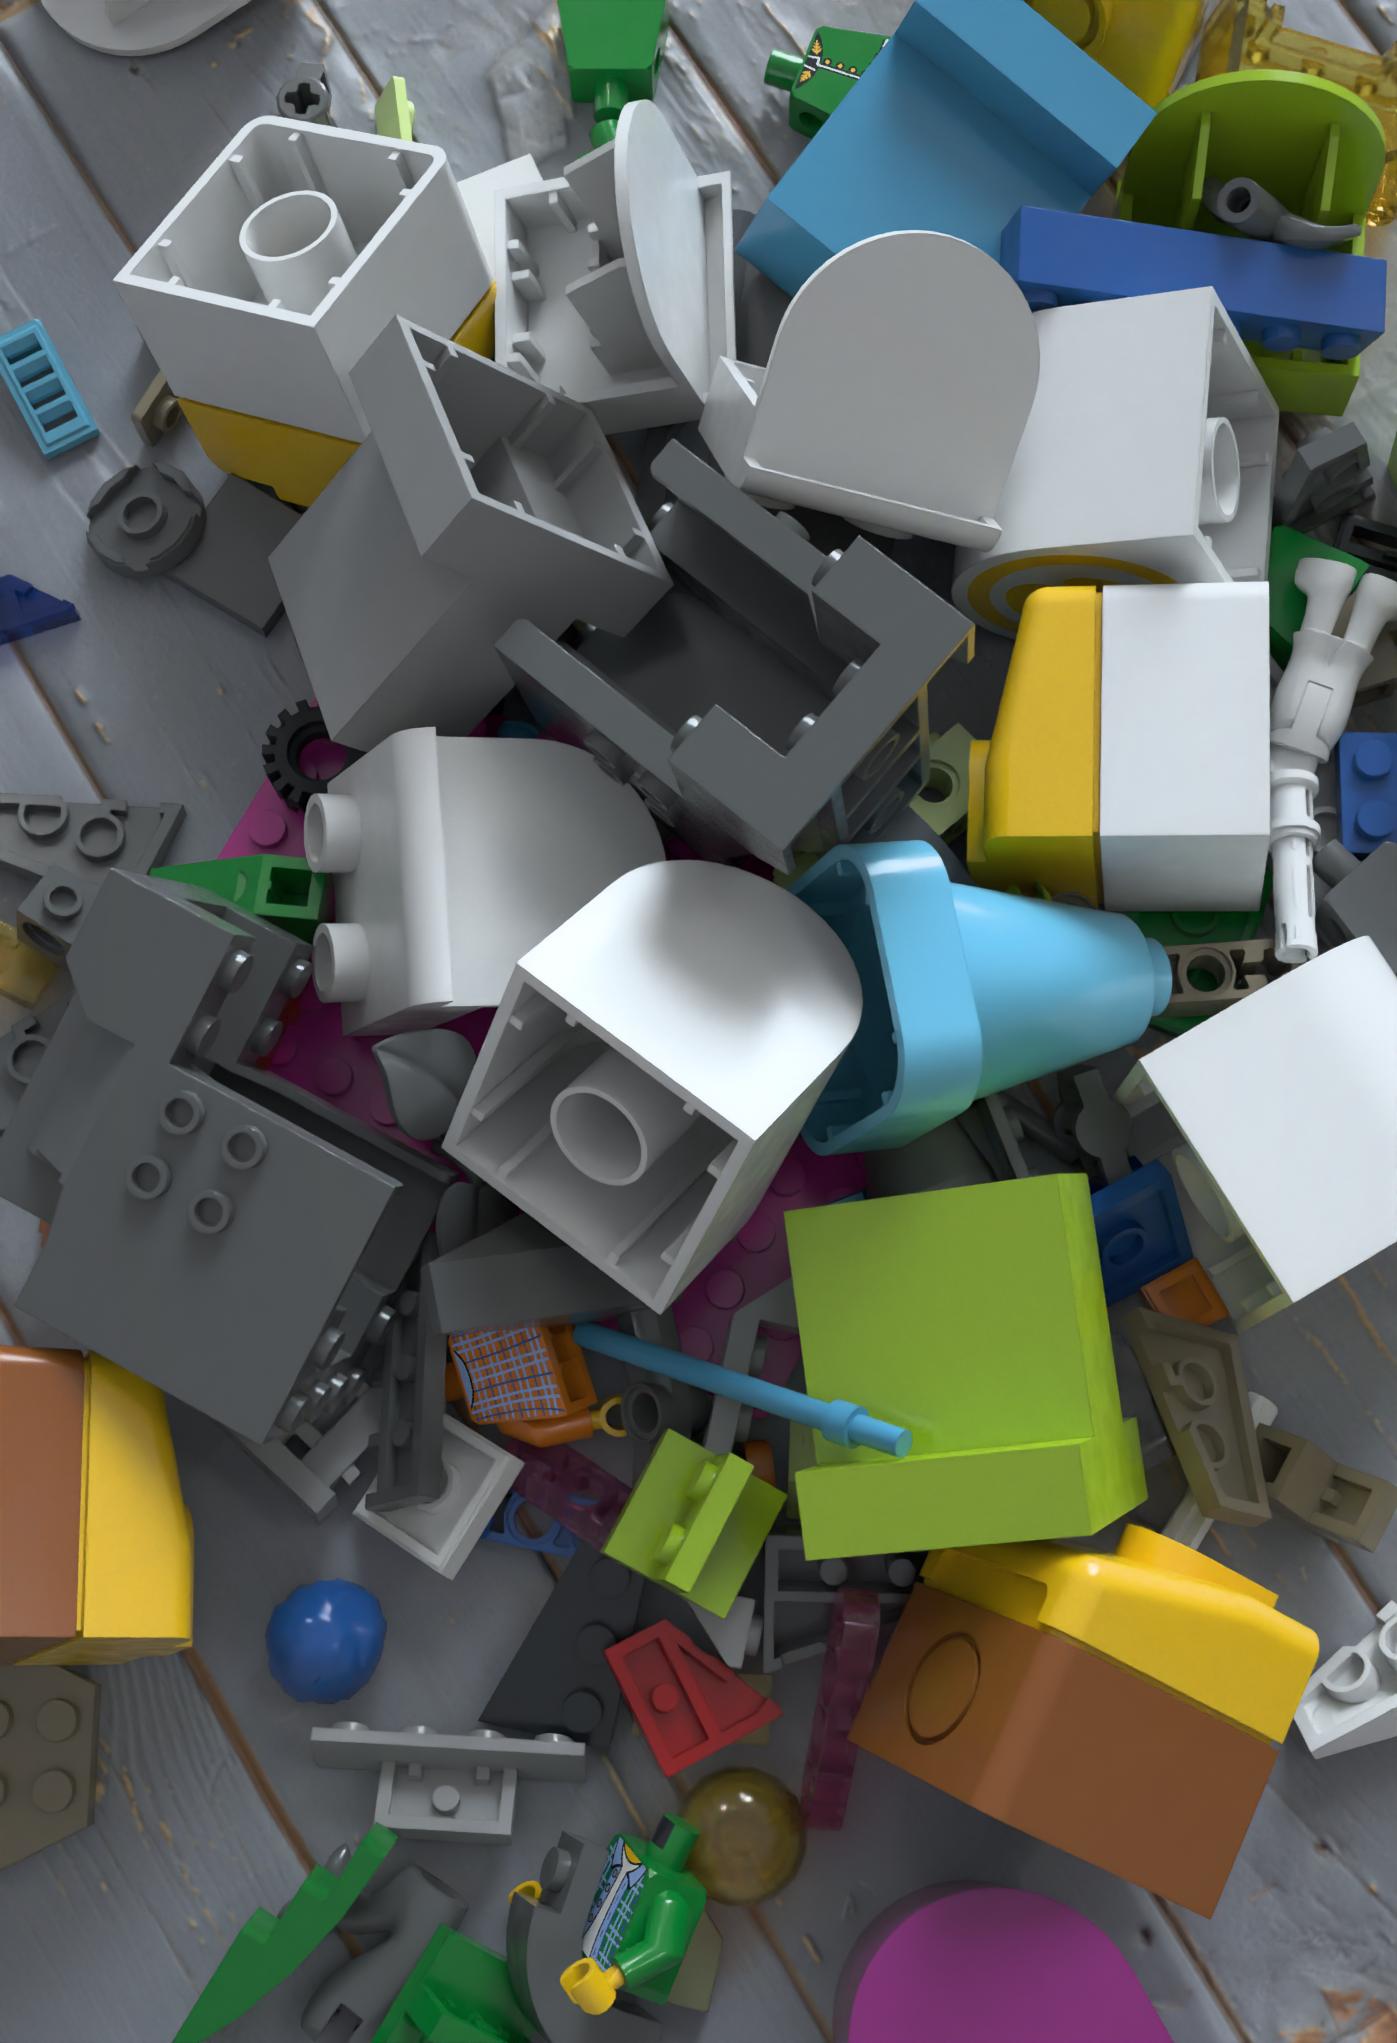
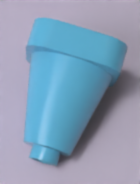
M922 840L839 844L827 852L786 889L812 908L838 935L855 964L862 987L863 1007L858 1029L800 1131L808 1147L814 1153L821 1156L901 1148L961 1114L975 1100L1136 1042L1145 1032L1151 1017L1161 1014L1170 1000L1172 971L1167 953L1157 940L1145 938L1139 927L1129 917L1119 913L952 883L949 881L947 871L937 851L929 843Z

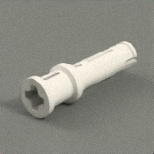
M1282 769L1270 773V840L1268 851L1272 853L1273 897L1276 928L1275 957L1279 961L1293 964L1307 962V957L1312 960L1318 956L1312 859L1313 851L1321 840V828L1314 821L1313 798L1319 793L1318 778L1313 773L1302 769Z

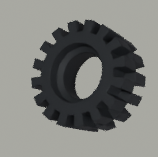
M306 699L296 702L299 712L291 716L286 708L277 715L281 725L277 728L270 724L265 733L270 743L269 745L262 744V756L266 762L263 767L279 798L284 799L288 808L295 813L301 809L304 814L308 801L313 794H328L327 783L367 754V752L341 744L345 748L346 759L342 769L335 776L325 780H315L304 775L299 768V758L303 749L314 740L330 739L318 701L316 707H309Z

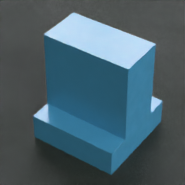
M915 0L889 41L768 195L734 251L792 298L795 297L801 286L819 267L843 249L864 239L894 231L922 230L947 234L972 244L1000 264L1001 232L1021 205L1079 214L1092 195L1118 168L1157 115V112L1023 0Z

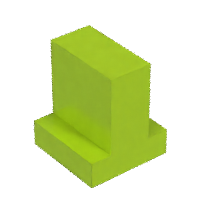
M1087 1173L1050 1174L783 1211L807 1395L828 1403L841 1399L865 1407L870 1417L911 1431L913 1438L908 1454L904 1458H898L863 1445L855 1449L825 1440L820 1430L812 1428L817 1465L794 1473L806 1561L1090 1536L1148 1499L1137 1418H1122Z

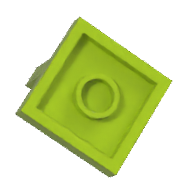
M670 1428L664 1429L600 1553L719 1619H725L788 1494L752 1475L751 1472L755 1466L733 1453L716 1455Z

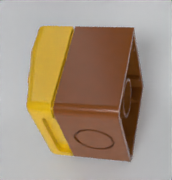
M0 1345V1666L11 1663V1666L113 1665L126 1663L141 1657H164L191 1648L193 1643L194 1529L190 1510L183 1500L164 1390L93 1350L82 1352L80 1349Z
M1130 1523L1125 1524L1114 1551L1065 1538L930 1550L919 1573V1576L924 1578V1582L922 1584L916 1581L846 1739L993 1818L1211 1920L1280 1752L1270 1746L1272 1740L1283 1744L1319 1655V1639L1316 1633L1274 1609L1279 1595L1192 1548Z

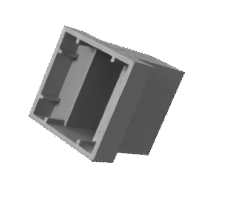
M396 314L349 372L372 432L268 557L331 741L367 753L390 735L412 728L436 727V736L467 737L515 685L494 645L517 619L528 620L554 642L575 619L624 638L674 585L591 408Z

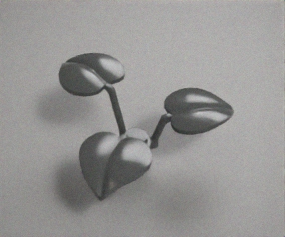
M422 1028L397 1034L373 1045L371 1050L381 1071L388 1106L398 1128L410 1138L433 1141V1153L446 1157L463 1171L468 1179V1183L457 1182L450 1185L445 1190L439 1203L436 1215V1239L440 1256L474 1238L488 1233L502 1225L505 1221L519 1215L516 1204L486 1181L483 1182L482 1178L441 1148L477 1061L470 1042L463 1035L455 1031L442 1028Z

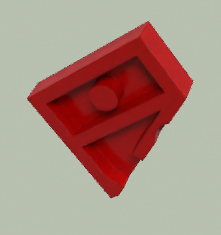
M666 1619L602 1652L663 1779L674 1775L783 1715L778 1704L769 1697H763L734 1675L732 1669L715 1656L708 1655L692 1643L690 1637Z

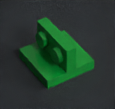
M440 1923L370 2043H532L530 2039L535 2032V2028L525 2016L515 1995L508 1970L507 1957Z

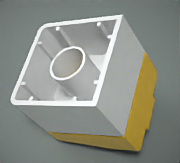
M278 116L256 118L247 123L237 133L112 280L174 396L179 397L177 401L208 458L227 474L233 473L243 479L273 486L280 500L306 507L312 505L372 432L349 372L395 314L492 360L495 354V299L497 293L495 281L444 150L438 146Z
M1269 582L1103 585V592H1097L1096 586L1043 587L1031 593L1022 608V615L992 739L971 741L967 829V865L970 877L973 878L979 888L1006 892L1009 886L1015 884L1022 896L1036 898L1035 883L1039 881L1048 891L1051 898L1063 892H1077L1088 897L1097 910H1099V904H1104L1105 911H1259L1270 840Z

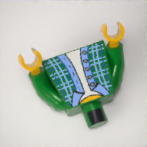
M665 1812L650 1842L622 1832L615 1835L606 1848L609 1851V1855L583 1931L582 1953L586 1958L573 1963L560 1977V1984L574 2004H578L584 2012L592 2015L606 2012L616 1999V1989L663 2006L665 2005L707 1901V1890L685 1866L701 1832L683 1818ZM526 1881L511 1891L508 1901L511 1904L514 1891L539 1899L543 1889L537 1881Z

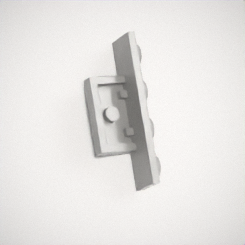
M338 1722L332 1728L312 1727L310 1741L319 1768L381 1771L373 1825L377 1821L398 1835V1839L512 1845L519 1779L586 1783L587 1778L585 1743L574 1742L571 1738L561 1734H540L534 1740L510 1739L499 1732L486 1729L470 1731L466 1736L441 1735L434 1729L416 1725L403 1727L399 1732L372 1731L368 1726L356 1722Z

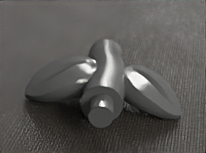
M1215 175L1204 178L1201 203L1219 223L1230 227L1248 239L1291 245L1303 249L1326 250L1361 235L1362 228L1357 224L1325 226L1292 214L1279 200L1249 178L1238 177L1225 185Z

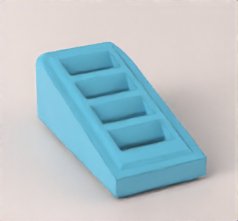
M31 320L0 336V373L47 461L101 434L41 320ZM53 368V373L22 387V382ZM63 390L65 391L66 395L34 410L32 405ZM76 411L78 417L48 432L45 431L43 425L69 412Z

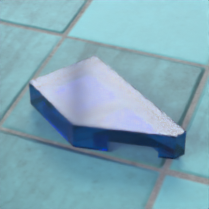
M12 574L0 577V646L81 620L80 613L73 603L65 599L63 601L34 588L31 583Z

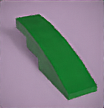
M376 1821L358 1846L340 1877L317 1864L297 1891L281 1919H278L259 1906L238 1933L171 2043L202 2042L243 2015L289 1976L343 1918L399 1836Z

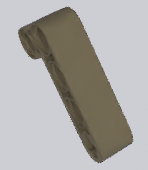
M1063 892L1051 898L1054 902L1096 909V906L1088 897L1077 892ZM1274 939L1165 946L1163 948L1169 958L1172 971V991L1165 1010L1161 1014L1151 1017V1019L1216 1015L1268 985L1265 975H1254L1260 965L1267 967V972L1270 976H1279L1280 978L1301 966V963L1293 964L1279 961L1275 957ZM1195 968L1205 969L1216 978L1218 989L1211 992L1198 991L1188 982L1186 973ZM1235 979H1242L1238 988L1235 990L1233 988Z

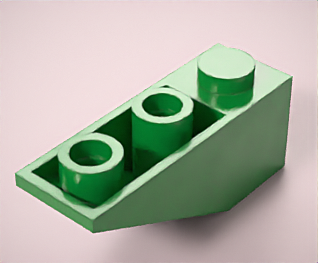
M259 854L157 867L150 870V876L202 886L313 945L317 927L322 923L334 922L333 873L313 872L308 865L307 858Z

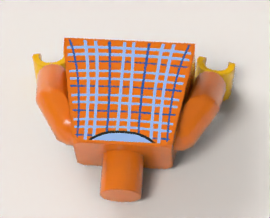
M574 1324L449 1335L448 1345L453 1361L447 1362L445 1366L444 1393L446 1403L465 1398L470 1417L476 1424L496 1423L503 1435L539 1448L591 1438L593 1430L604 1429L607 1434L614 1437L628 1435L623 1424L619 1426L611 1425L606 1421L608 1409L616 1404H621L623 1394L613 1393L607 1395L601 1400L597 1410L589 1411L588 1406L598 1401L582 1349L573 1340Z

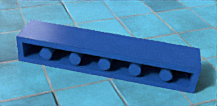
M1021 205L1001 232L1000 265L1019 286L1031 312L1062 306L1213 286L1241 339L1261 342L1262 347L1270 351H1290L1296 348L1321 351V355L1328 359L1344 360L1358 356L1385 333L1386 259L1319 249H1303L1285 244Z

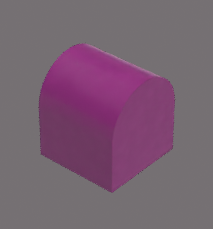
M953 1880L932 1884L917 1889L886 1907L869 1923L851 1948L840 1973L833 2003V2043H1174L1121 1951L1093 1922L1055 1899L987 1881Z

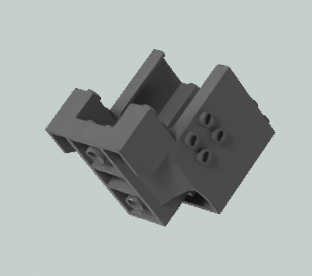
M672 438L652 461L650 470L654 479L678 496V501L674 505L671 502L663 505L651 519L648 530L674 585L624 638L588 624L578 635L572 648L560 638L554 642L528 620L517 619L495 643V650L538 726L558 742L572 745L594 755V763L621 786L628 782L643 800L652 818L707 862L719 863L739 869L750 855H755L790 875L796 868L792 854L793 851L813 852L821 859L827 852L839 844L878 842L931 780L927 683L949 657L965 664L972 660L975 645V623L860 535L845 552L836 549L828 556H825L808 542L811 537L797 520L782 511L773 516Z
M110 868L65 957L76 991L0 1139V1197L51 1225L47 1241L14 1306L262 1446L285 1433L293 1434L299 1426L305 1423L312 1424L318 1416L324 1413L330 1415L341 1402L349 1405L355 1398L367 1375V1369L360 1365L370 1345L380 1346L389 1334L398 1314V1311L391 1308V1305L436 1220L438 1206L445 1190L455 1183L459 1173L256 1063L259 1056L265 1057L270 1053L281 1034L283 1023L278 1018L288 998H296L306 986L313 969V964L308 962L315 946L202 886Z

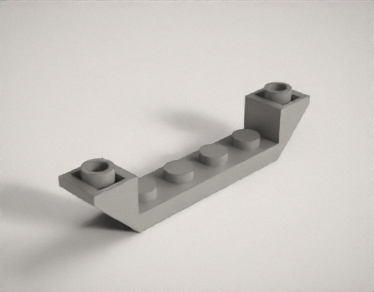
M792 1277L731 1316L719 1366L745 1375L760 1377L768 1338L757 1336L758 1326L800 1335ZM713 1393L702 1447L719 1455L732 1452L734 1441L745 1443L754 1407ZM736 1596L726 1618L719 1619L684 1599L725 1665L741 1669L744 1655L756 1656L764 1616L753 1614L756 1600Z

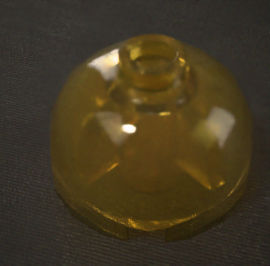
M725 1765L702 1775L684 1794L676 1816L688 1821L701 1832L685 1866L707 1890L708 1899L727 1907H755L779 1896L798 1876L807 1852V1820L796 1794L777 1775L755 1766Z

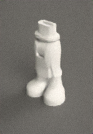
M1302 558L1299 560L1295 571L1294 583L1307 596V605L1301 629L1293 633L1292 654L1270 706V773L1282 769H1302L1314 774L1318 763L1324 764L1328 762L1329 752L1339 740L1346 727L1359 681L1366 668L1374 660L1370 653L1377 637L1387 622L1397 620V582L1373 573L1362 576L1356 590L1349 624L1342 639L1331 634L1342 606L1351 591L1357 570L1348 564L1321 558Z

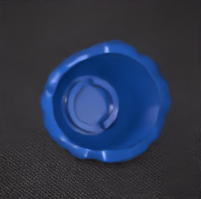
M336 1578L299 1585L283 1603L275 1606L265 1632L266 1653L269 1656L268 1666L271 1676L280 1684L283 1691L297 1702L307 1703L314 1701L317 1704H335L340 1700H349L370 1680L381 1659L387 1632V1621L382 1615L379 1600L363 1586Z

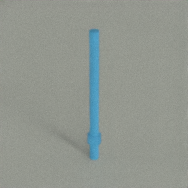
M593 1322L577 1324L574 1329L573 1340L580 1347L818 1429L825 1440L850 1449L863 1445L898 1458H904L911 1449L913 1440L911 1431L870 1417L865 1407L841 1399L828 1403Z

